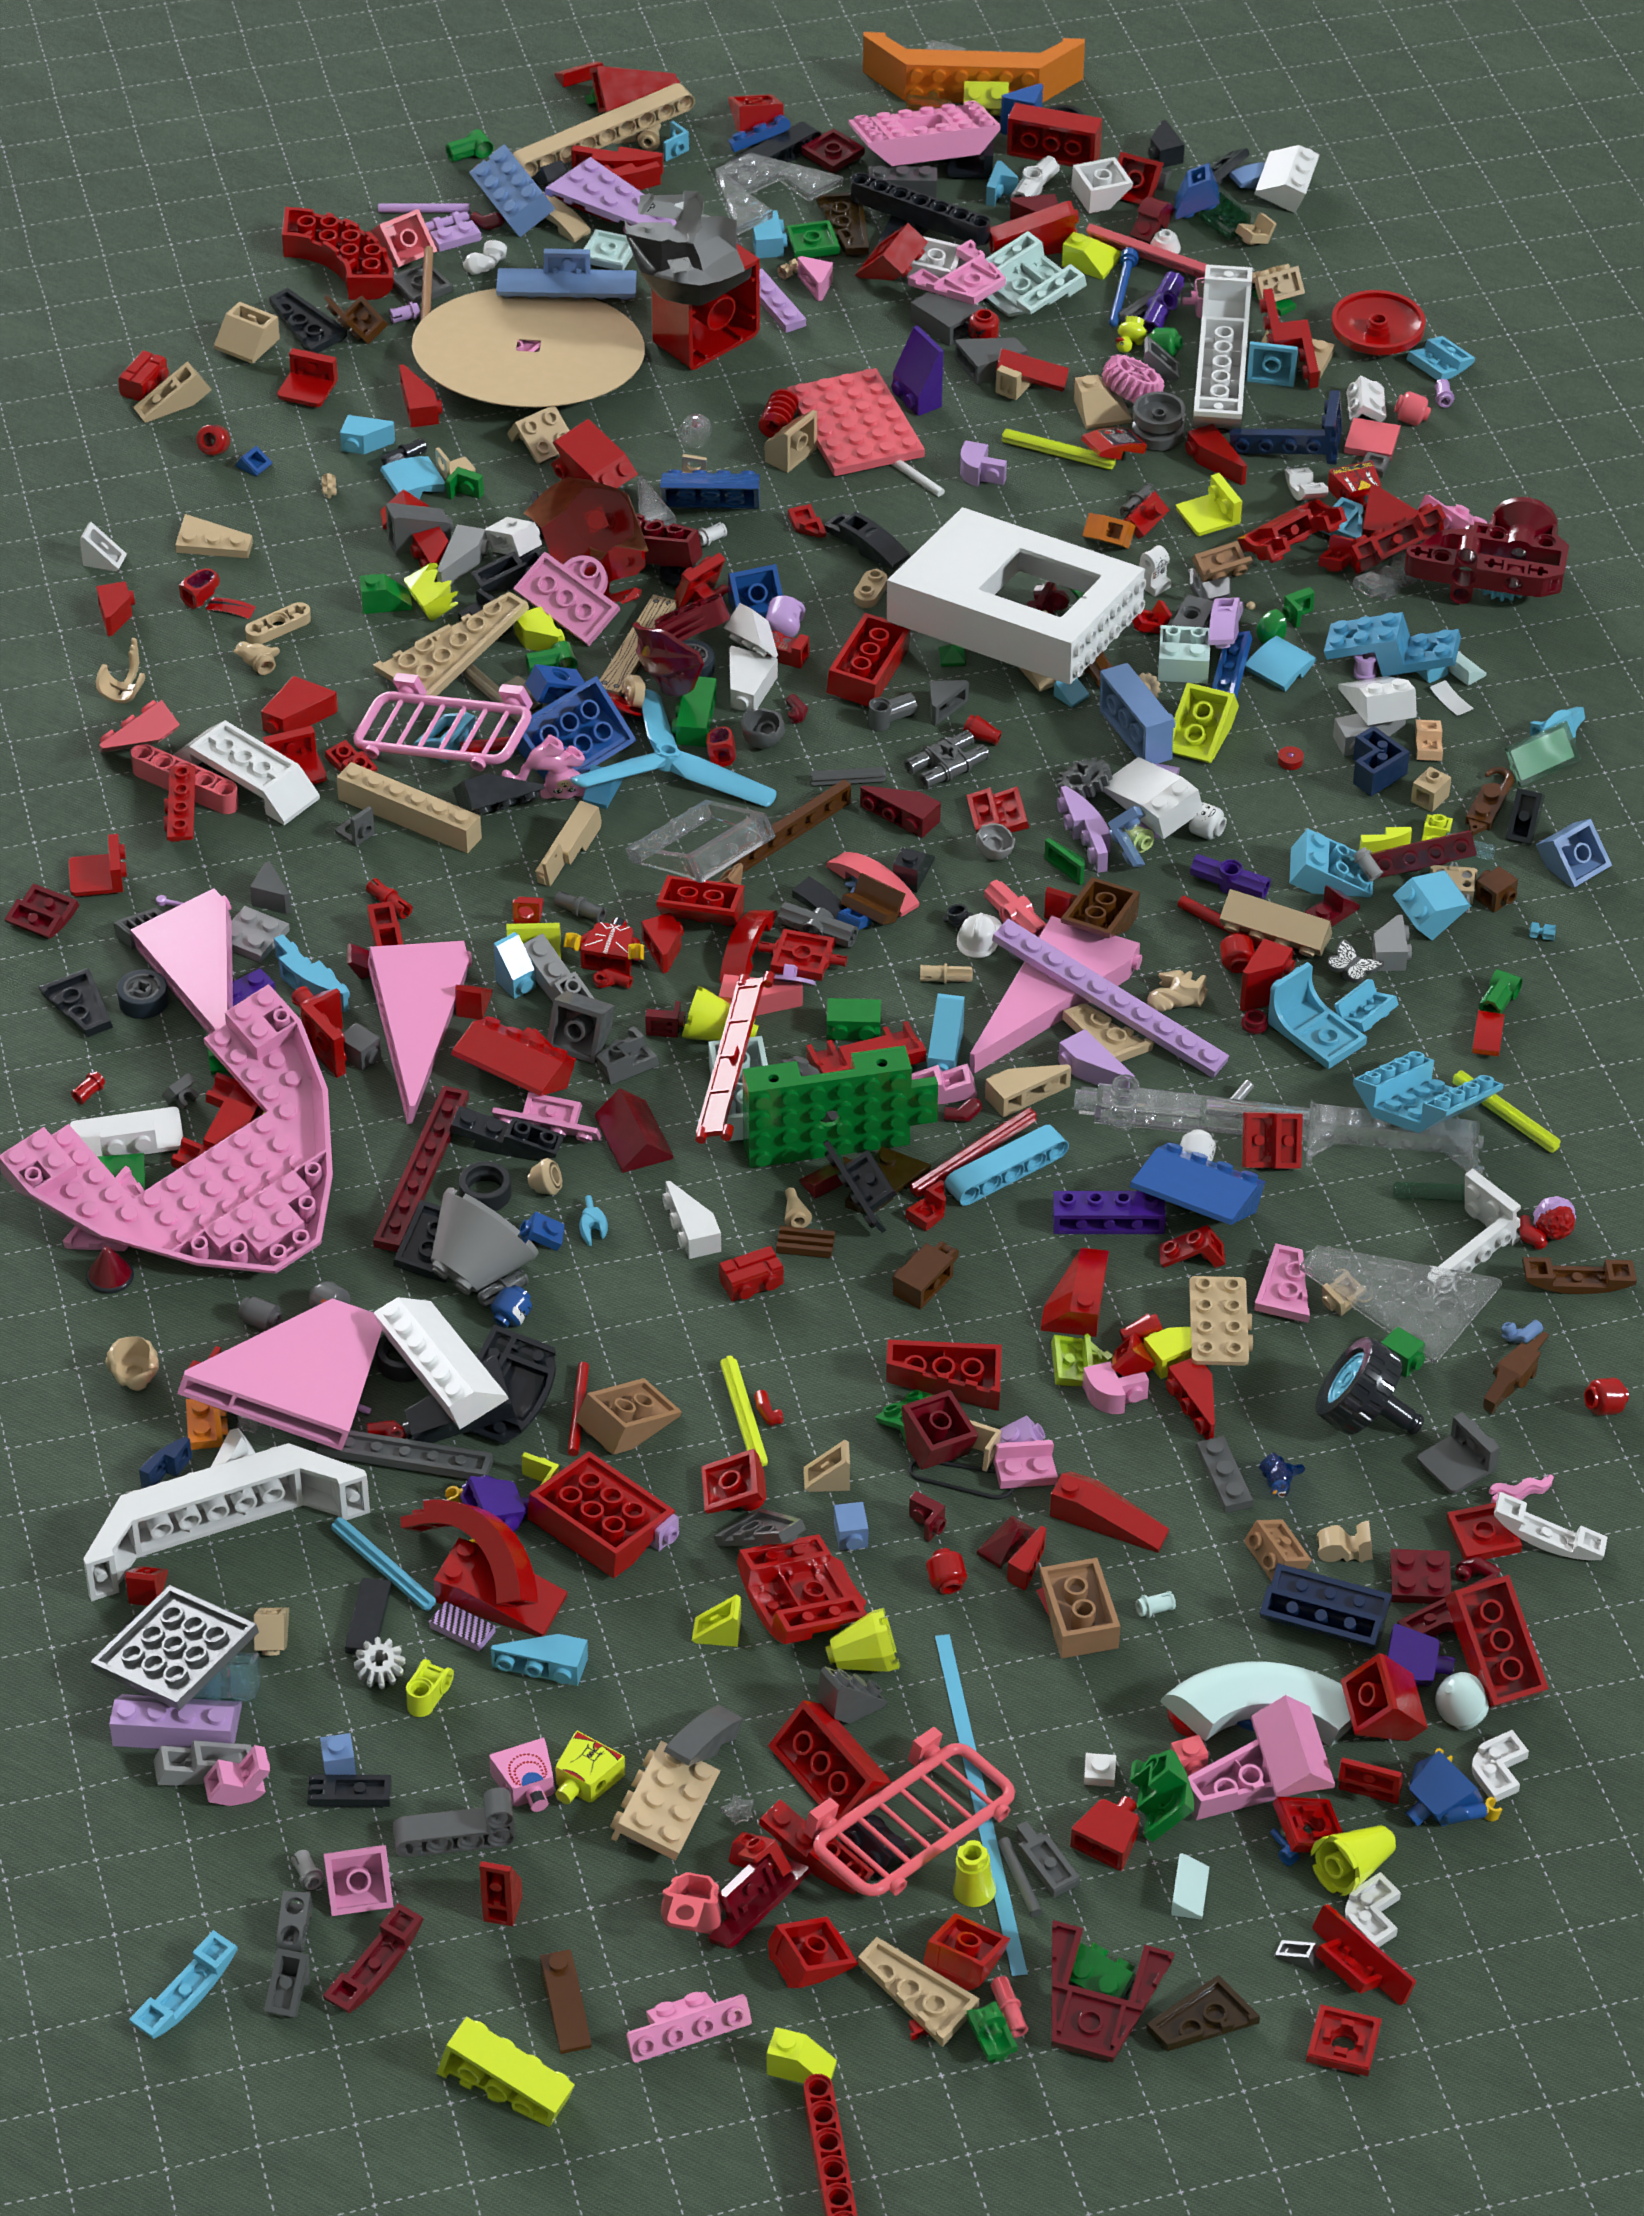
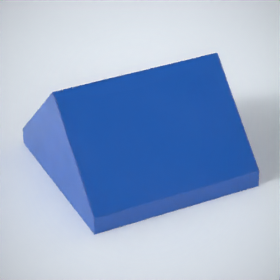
M1041 83L1002 95L1000 126L1002 135L1008 134V117L1015 103L1042 107L1043 85Z
M776 564L728 574V601L733 612L741 603L753 609L762 617H766L770 601L775 597L783 596Z

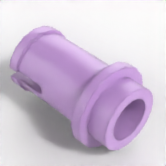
M409 302L406 306L389 309V314H392L390 318L392 323L395 324L408 319L416 320V317L420 316V310L417 303Z
M1439 379L1434 385L1437 393L1435 399L1439 406L1446 408L1454 402V394L1450 391L1449 381Z

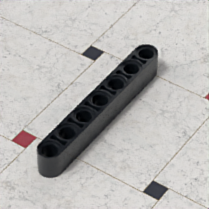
M855 173L850 177V199L855 203L965 242L971 239L977 246L986 245L990 241L991 221L985 215L866 173Z

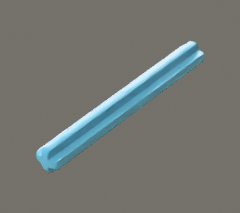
M341 1517L335 1519V1522L331 1525L332 1531L421 1609L425 1611L432 1609L436 1599L348 1521Z

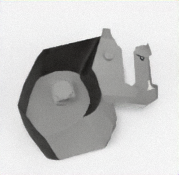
M684 191L683 194L654 195L652 193L640 195L638 214L674 219L677 223L672 225L668 222H640L629 226L625 220L626 237L637 266L649 287L664 300L701 306L719 298L747 281L751 276L752 267L747 270L744 269L737 251V220L722 216L702 218L704 197L697 191Z

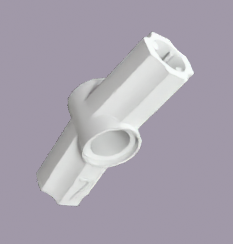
M1047 156L1035 166L1026 167L1023 170V178L1011 194V198L1040 195L1043 185L1059 172L1060 166L1055 158Z

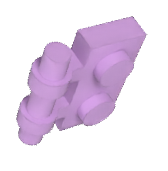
M457 211L441 219L440 217L432 218L430 222L425 223L428 231H431L430 235L439 252L481 240V232L472 220L468 221L469 214L467 211L462 213Z

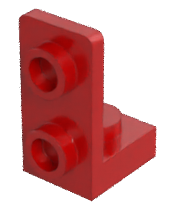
M1208 1225L1159 1245L1160 1264L1164 1268L1200 1253L1215 1268L1225 1265L1224 1244Z

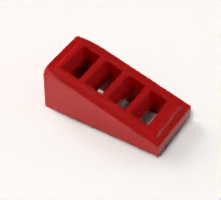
M1043 1526L1039 1527L1008 1561L1007 1581L1022 1590H1026L1045 1549L1047 1528Z

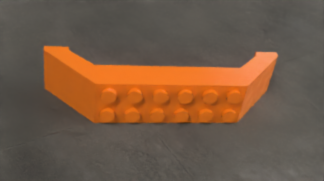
M863 32V73L902 100L908 102L964 103V81L1009 82V93L1041 83L1043 85V103L1083 79L1085 39L1063 38L1062 42L1041 53L906 49L886 37V33Z

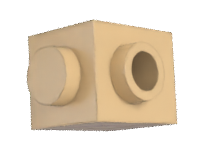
M1429 767L1413 782L1411 802L1433 812L1449 797L1451 777Z

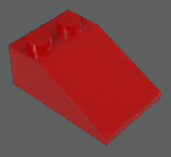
M772 94L728 97V103L738 132L745 131L747 133L752 131L753 127L757 124L764 122L769 124L774 122V118L777 115L784 116L783 103Z
M907 223L878 244L855 273V276L857 278L894 281L899 276L904 278L913 268L910 264L914 260L918 261L925 253L923 248L928 241Z
M589 419L552 442L574 478L588 479L618 488L638 475L627 455Z

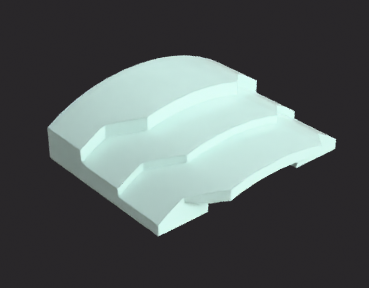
M1029 231L986 258L989 263L992 262L1005 276L1006 286L985 299L1009 317L1032 314L1061 297H1070L1087 285L1085 275L1070 264L1061 269L1044 255L1042 242Z

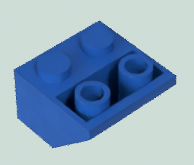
M1209 163L1187 171L1174 198L1176 219L1190 218L1195 212L1201 210L1208 211L1215 208L1217 204H1220L1219 187Z

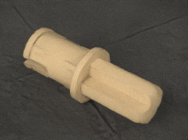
M944 963V966L920 965V982L937 981L947 984V981L971 982L973 979L972 967L947 966V963Z

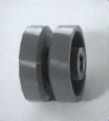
M1167 392L1146 393L1138 397L1134 402L1132 432L1147 445L1146 449L1157 451L1172 449L1183 440L1186 406L1176 395Z

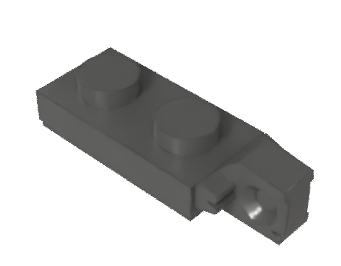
M1027 1821L1016 1826L1017 1834L1015 1836L1019 1841L1018 1849L1020 1854L1053 1898L1080 1885L1079 1875L1047 1833L1043 1834L1041 1832L1036 1834Z

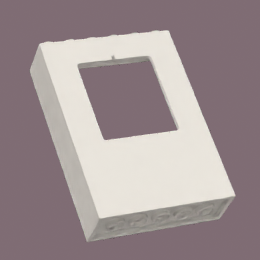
M962 507L887 580V621L1070 685L1077 677L1082 675L1083 671L1090 664L1094 663L1096 657L1102 651L1104 652L1108 645L1118 638L1120 632L1126 626H1129L1132 620L1144 610L1145 568ZM1018 571L1085 593L1083 598H1080L1062 617H1057L995 595Z

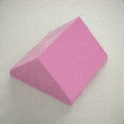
M386 1845L324 1854L332 1916L393 1908Z

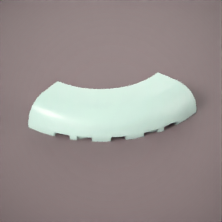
M1240 1662L1211 1668L1180 1683L1160 1701L1197 1735H1200L1204 1741H1207L1219 1731L1236 1725L1238 1721L1251 1719L1253 1714L1285 1695L1310 1706L1320 1739L1329 1747L1337 1742L1353 1726L1343 1688L1339 1682L1305 1668L1283 1663Z

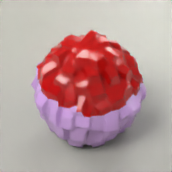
M1559 1196L1543 1199L1535 1208L1533 1223L1536 1228L1545 1233L1546 1238L1558 1241L1566 1238L1574 1230L1576 1220L1575 1208L1569 1200Z

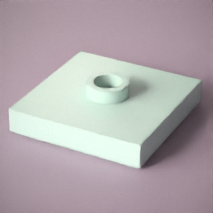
M597 229L584 248L590 249V265L613 270H624L633 256L625 235Z

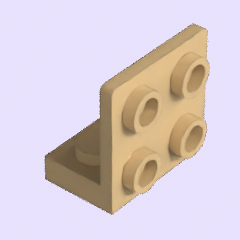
M1284 264L1252 273V283H1255L1259 299H1263V289L1273 288L1275 302L1305 293L1298 266L1290 268L1289 264Z
M551 406L515 422L507 434L512 442L519 438L521 441H524L536 463L540 464L560 455L552 442L570 430L557 408Z

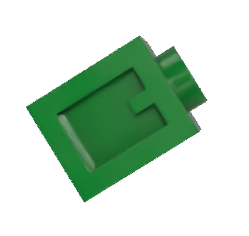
M457 467L445 480L447 498L453 499L460 492L480 499L484 494L483 475Z

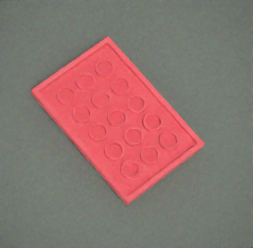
M877 368L787 387V390L792 391L799 398V405L796 409L799 416L812 410L817 411V447L834 477L894 464L899 460L907 461L925 457V448Z

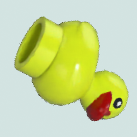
M1127 316L1125 322L1119 326L1118 334L1121 338H1116L1115 341L1117 342L1116 347L1121 353L1129 352L1132 348V342H1135L1136 345H1141L1144 342L1147 332L1143 327L1144 320L1142 318Z

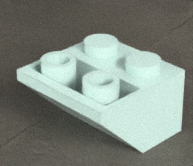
M1161 625L1158 681L1208 684L1210 628Z

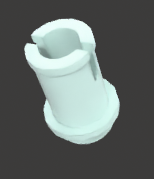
M1171 1591L1150 1597L1142 1595L1140 1599L1136 1600V1609L1139 1616L1151 1618L1152 1614L1174 1610L1176 1607L1174 1595L1171 1594Z

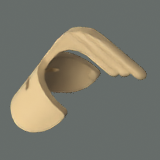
M136 638L131 639L130 651L128 653L130 667L124 682H119L113 678L106 664H102L96 678L97 691L110 701L116 703L132 701L145 681V674L140 673L136 684L131 685L137 675L139 666Z

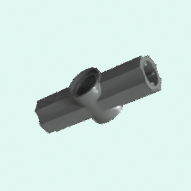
M784 902L780 908L778 923L805 933L833 937L836 944L852 948L855 944L858 927L834 919L833 915L824 908H816L814 911L787 902Z

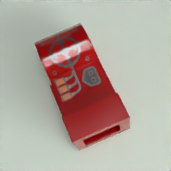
M771 631L778 653L776 657L778 658V663L801 669L810 655L809 636L800 634L798 638L784 636L778 631Z

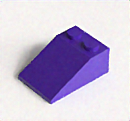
M917 325L913 327L895 366L891 388L894 395L898 396L906 404L907 408L911 409L917 416L942 407L943 349Z

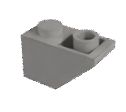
M1403 915L1395 916L1374 933L1372 959L1384 961V966L1378 971H1406L1407 960L1412 958V946L1407 944V941H1409V926H1404Z

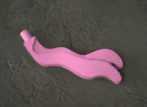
M1550 1474L1548 1477H1544L1543 1480L1526 1478L1514 1486L1503 1483L1493 1484L1489 1490V1494H1495L1492 1497L1491 1503L1497 1502L1500 1492L1521 1501L1530 1494H1543L1551 1487L1554 1476Z

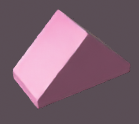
M803 256L798 257V277L818 302L823 300L833 282V263Z

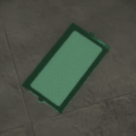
M1563 721L1504 748L1511 764L1509 768L1513 770L1519 787L1581 760L1575 744L1576 738H1573L1567 721Z

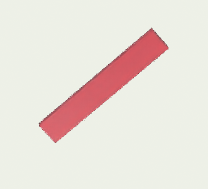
M1089 223L1086 229L1089 237L1118 250L1134 248L1138 251L1139 257L1198 278H1205L1206 265L1208 264Z

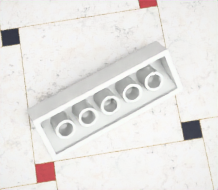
M397 1297L374 1312L384 1335L459 1429H462L509 1399L507 1394L431 1301Z

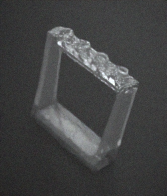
M704 800L696 806L690 807L688 811L680 816L672 818L662 827L654 829L644 838L635 841L625 850L631 863L675 873L703 883L776 836L766 813ZM715 819L734 825L691 853L684 854L661 850L708 820Z

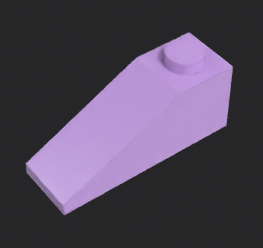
M1086 1029L1059 1042L1058 1061L1060 1065L1068 1064L1071 1067V1074L1073 1076L1128 1097L1134 1095L1135 1076Z

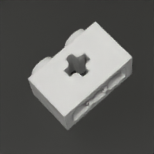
M506 517L485 529L492 552L509 554L515 551L518 557L542 545L539 537L540 531L535 522Z

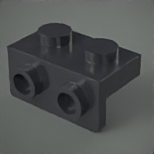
M875 1814L863 1817L911 1860L914 1852L905 1844L901 1837L894 1834L885 1825L883 1819ZM856 1822L843 1832L846 1837L886 1872L890 1866L904 1863L859 1822ZM839 1840L841 1844H843L848 1850H850L854 1855H856L861 1861H863L868 1867H870L875 1872V1874L872 1877L876 1881L882 1880L884 1878L867 1862H865L859 1855H857L850 1847H848L842 1840Z

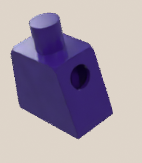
M1399 1624L1393 1625L1387 1657L1413 1673L1416 1686H1431L1435 1673L1452 1675L1455 1662L1453 1657L1438 1655L1440 1640Z

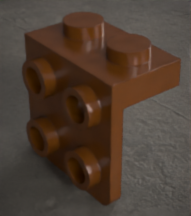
M327 294L323 297L328 303L325 307L334 316L339 315L336 319L345 329L349 326L351 327L349 332L358 341L362 338L369 344L388 326V323L362 295L346 311L339 307Z

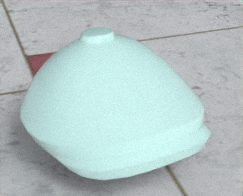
M1466 1672L1455 1673L1445 1678L1437 1689L1435 1703L1439 1715L1455 1728L1463 1731L1472 1729L1486 1717L1489 1710L1488 1700L1484 1687L1476 1676Z

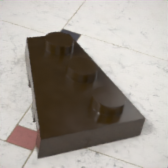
M881 1147L874 1157L896 1193L903 1188L907 1190L915 1179L931 1171V1164L885 1147ZM849 1194L845 1200V1208L865 1214L864 1208L862 1206L858 1208ZM893 1198L890 1199L889 1201H887L886 1203H884L883 1205H881L879 1208H877V1209L875 1210V1212H877V1211L880 1210L882 1207H884L886 1204H888L890 1201H892Z

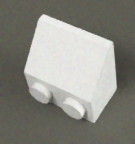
M1115 157L1073 165L1071 188L1088 213H1097L1111 209L1133 186V182Z

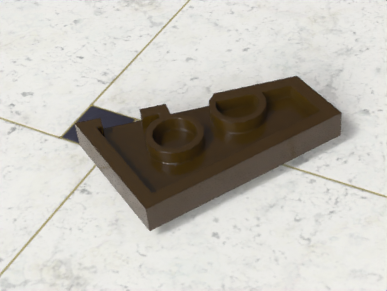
M1217 1975L1148 2022L1146 2031L1168 2052L1259 2024L1260 2015L1228 1983Z

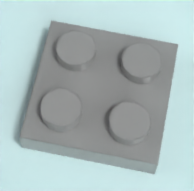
M244 906L232 919V951L261 963L275 948L274 938L282 934L285 936L290 931L289 923Z

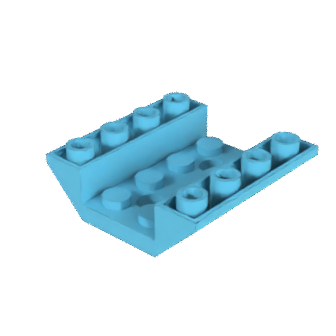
M1412 1051L1400 1058H1395L1393 1061L1380 1065L1378 1068L1367 1071L1365 1074L1353 1079L1354 1087L1373 1118L1416 1133H1421L1479 1105L1501 1091L1504 1084L1494 1081L1493 1077L1487 1075H1480L1455 1088L1447 1086L1441 1080L1432 1079L1434 1060L1424 1057L1423 1053Z

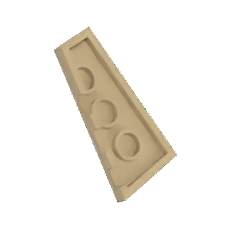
M878 1937L858 1956V1965L942 2047L967 2020L966 2011L977 2009L979 2006L978 1997Z

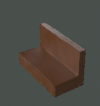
M860 873L854 892L843 894L840 904L883 925L896 923L905 893L864 873Z

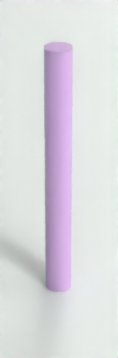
M378 204V213H409L416 209H419L420 213H454L457 211L459 213L466 211L470 213V204Z

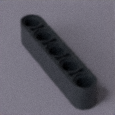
M799 122L790 127L789 130L775 135L733 158L726 167V174L743 186L750 185L803 156L801 154V147L821 136L822 133L806 122Z

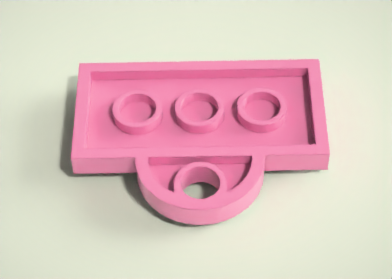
M544 552L513 588L515 593L534 607L541 606L547 615H551L553 621L588 647L621 610L616 603L603 595L608 584L607 573L603 565L597 559L590 556H576L563 565ZM590 566L597 568L594 575H584L586 568Z

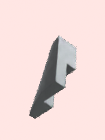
M635 1026L628 1029L629 1036L624 1040L616 1039L609 1048L596 1055L597 1062L611 1085L659 1065L657 1055L646 1045L644 1035Z

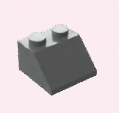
M566 990L553 1001L547 1040L554 1047L566 1050L568 1052L567 1055L595 1064L597 1062L596 1055L602 1051L611 1031L615 1005Z

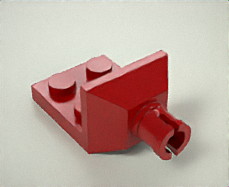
M306 986L297 988L291 996V1001L300 1009L301 1021L314 1055L336 1078L346 1074L345 1061H347V1057L344 1052L345 1037L341 1031L343 1029L340 991L335 988L314 996Z

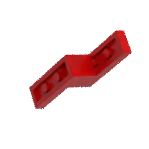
M1273 288L1263 289V299H1259L1260 312L1265 313L1263 327L1264 331H1269V334H1266L1267 343L1298 347L1299 362H1304V365H1302L1303 380L1307 379L1309 389L1319 388V370L1308 319L1280 323Z

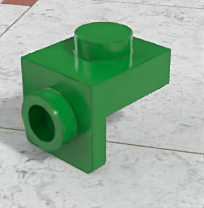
M1310 587L1284 597L1283 616L1295 628L1301 625V615L1313 611L1315 592Z

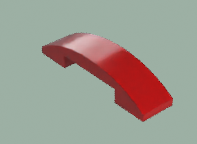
M751 910L738 921L730 936L723 957L720 972L721 984L724 974L736 976L741 974L750 975L753 969L751 957L763 931L770 932L778 915L777 910Z

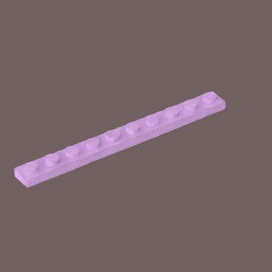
M1007 919L993 934L992 941L1208 1076L1214 1078L1228 1062L1229 1055L1012 920Z

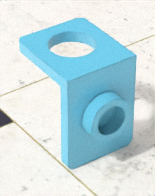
M674 121L670 122V139L663 143V157L665 161L689 150V131Z

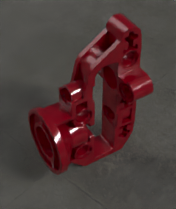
M1514 497L1503 501L1494 509L1489 524L1474 522V525H1468L1464 529H1444L1421 544L1409 546L1406 551L1404 572L1414 578L1451 584L1450 598L1457 604L1468 603L1472 598L1474 588L1521 596L1544 597L1558 594L1562 590L1569 545L1557 535L1558 519L1549 506L1540 500L1530 497ZM1458 567H1468L1472 570L1464 571Z

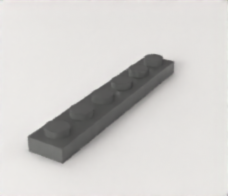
M352 1430L349 1431L342 1451L318 1443L317 1446L318 1454L326 1457L469 1479V1476L480 1477L482 1475H489L493 1462V1453Z

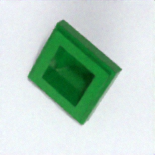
M954 644L939 647L940 666H965L963 647Z

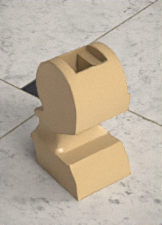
M1369 1520L1361 1522L1356 1526L1357 1533L1355 1536H1349L1339 1525H1333L1320 1530L1316 1536L1319 1543V1558L1326 1562H1335L1341 1558H1344L1346 1562L1357 1560L1361 1563L1366 1560H1373Z

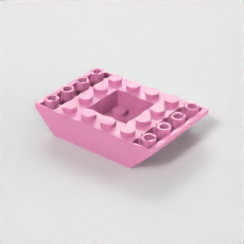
M977 101L964 102V105L959 106L944 104L942 108L936 109L933 107H922L920 111L913 112L912 110L904 109L898 111V114L881 112L875 117L858 115L855 116V119L848 120L851 128L863 142L891 166L980 155L1001 130L1000 124Z

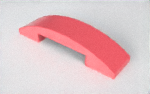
M844 852L826 863L827 868L844 879L851 875L858 879L860 873H864L905 893L898 915L900 917L919 907V901L906 884L891 870L870 857L853 852Z

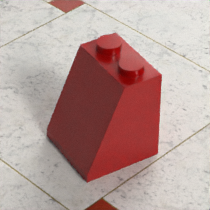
M1377 1654L1340 1680L1355 1735L1410 1741L1428 1728L1413 1673L1386 1655Z

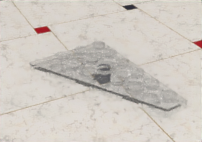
M1317 1245L1300 1264L1302 1272L1322 1286L1328 1283L1347 1304L1388 1333H1391L1398 1326L1425 1342V1359L1433 1365L1439 1361L1502 1286V1281L1496 1277Z

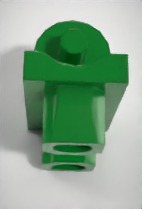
M996 2001L981 2009L966 2011V2017L987 2061L995 2064L1007 2060L1008 2054L1017 2052L1018 2046Z

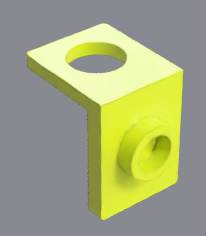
M526 1452L521 1456L522 1474L539 1480L542 1484L559 1473V1465L550 1462L546 1458H539Z

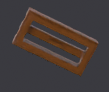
M780 1226L776 1253L832 1258L835 1231Z

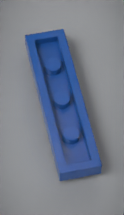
M1250 631L1239 632L1234 644H1230L1228 648H1222L1212 685L1213 689L1235 694L1236 699L1252 642Z

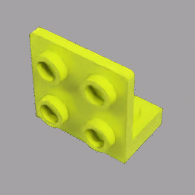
M1220 473L1211 475L1208 495L1176 504L1177 512L1197 536L1241 524L1242 500Z

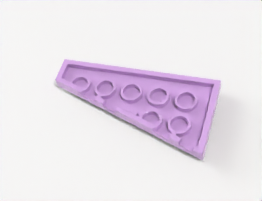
M591 157L545 188L544 195L562 197L565 203L572 205L575 202L583 205L586 211L618 223L620 220L624 222L626 220L627 223H630V226L640 222H668L672 225L677 223L674 219L638 214L640 195L645 194Z

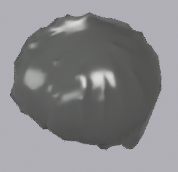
M758 708L747 710L742 716V735L744 740L753 748L765 749L774 747L783 738L785 733V724L779 712Z

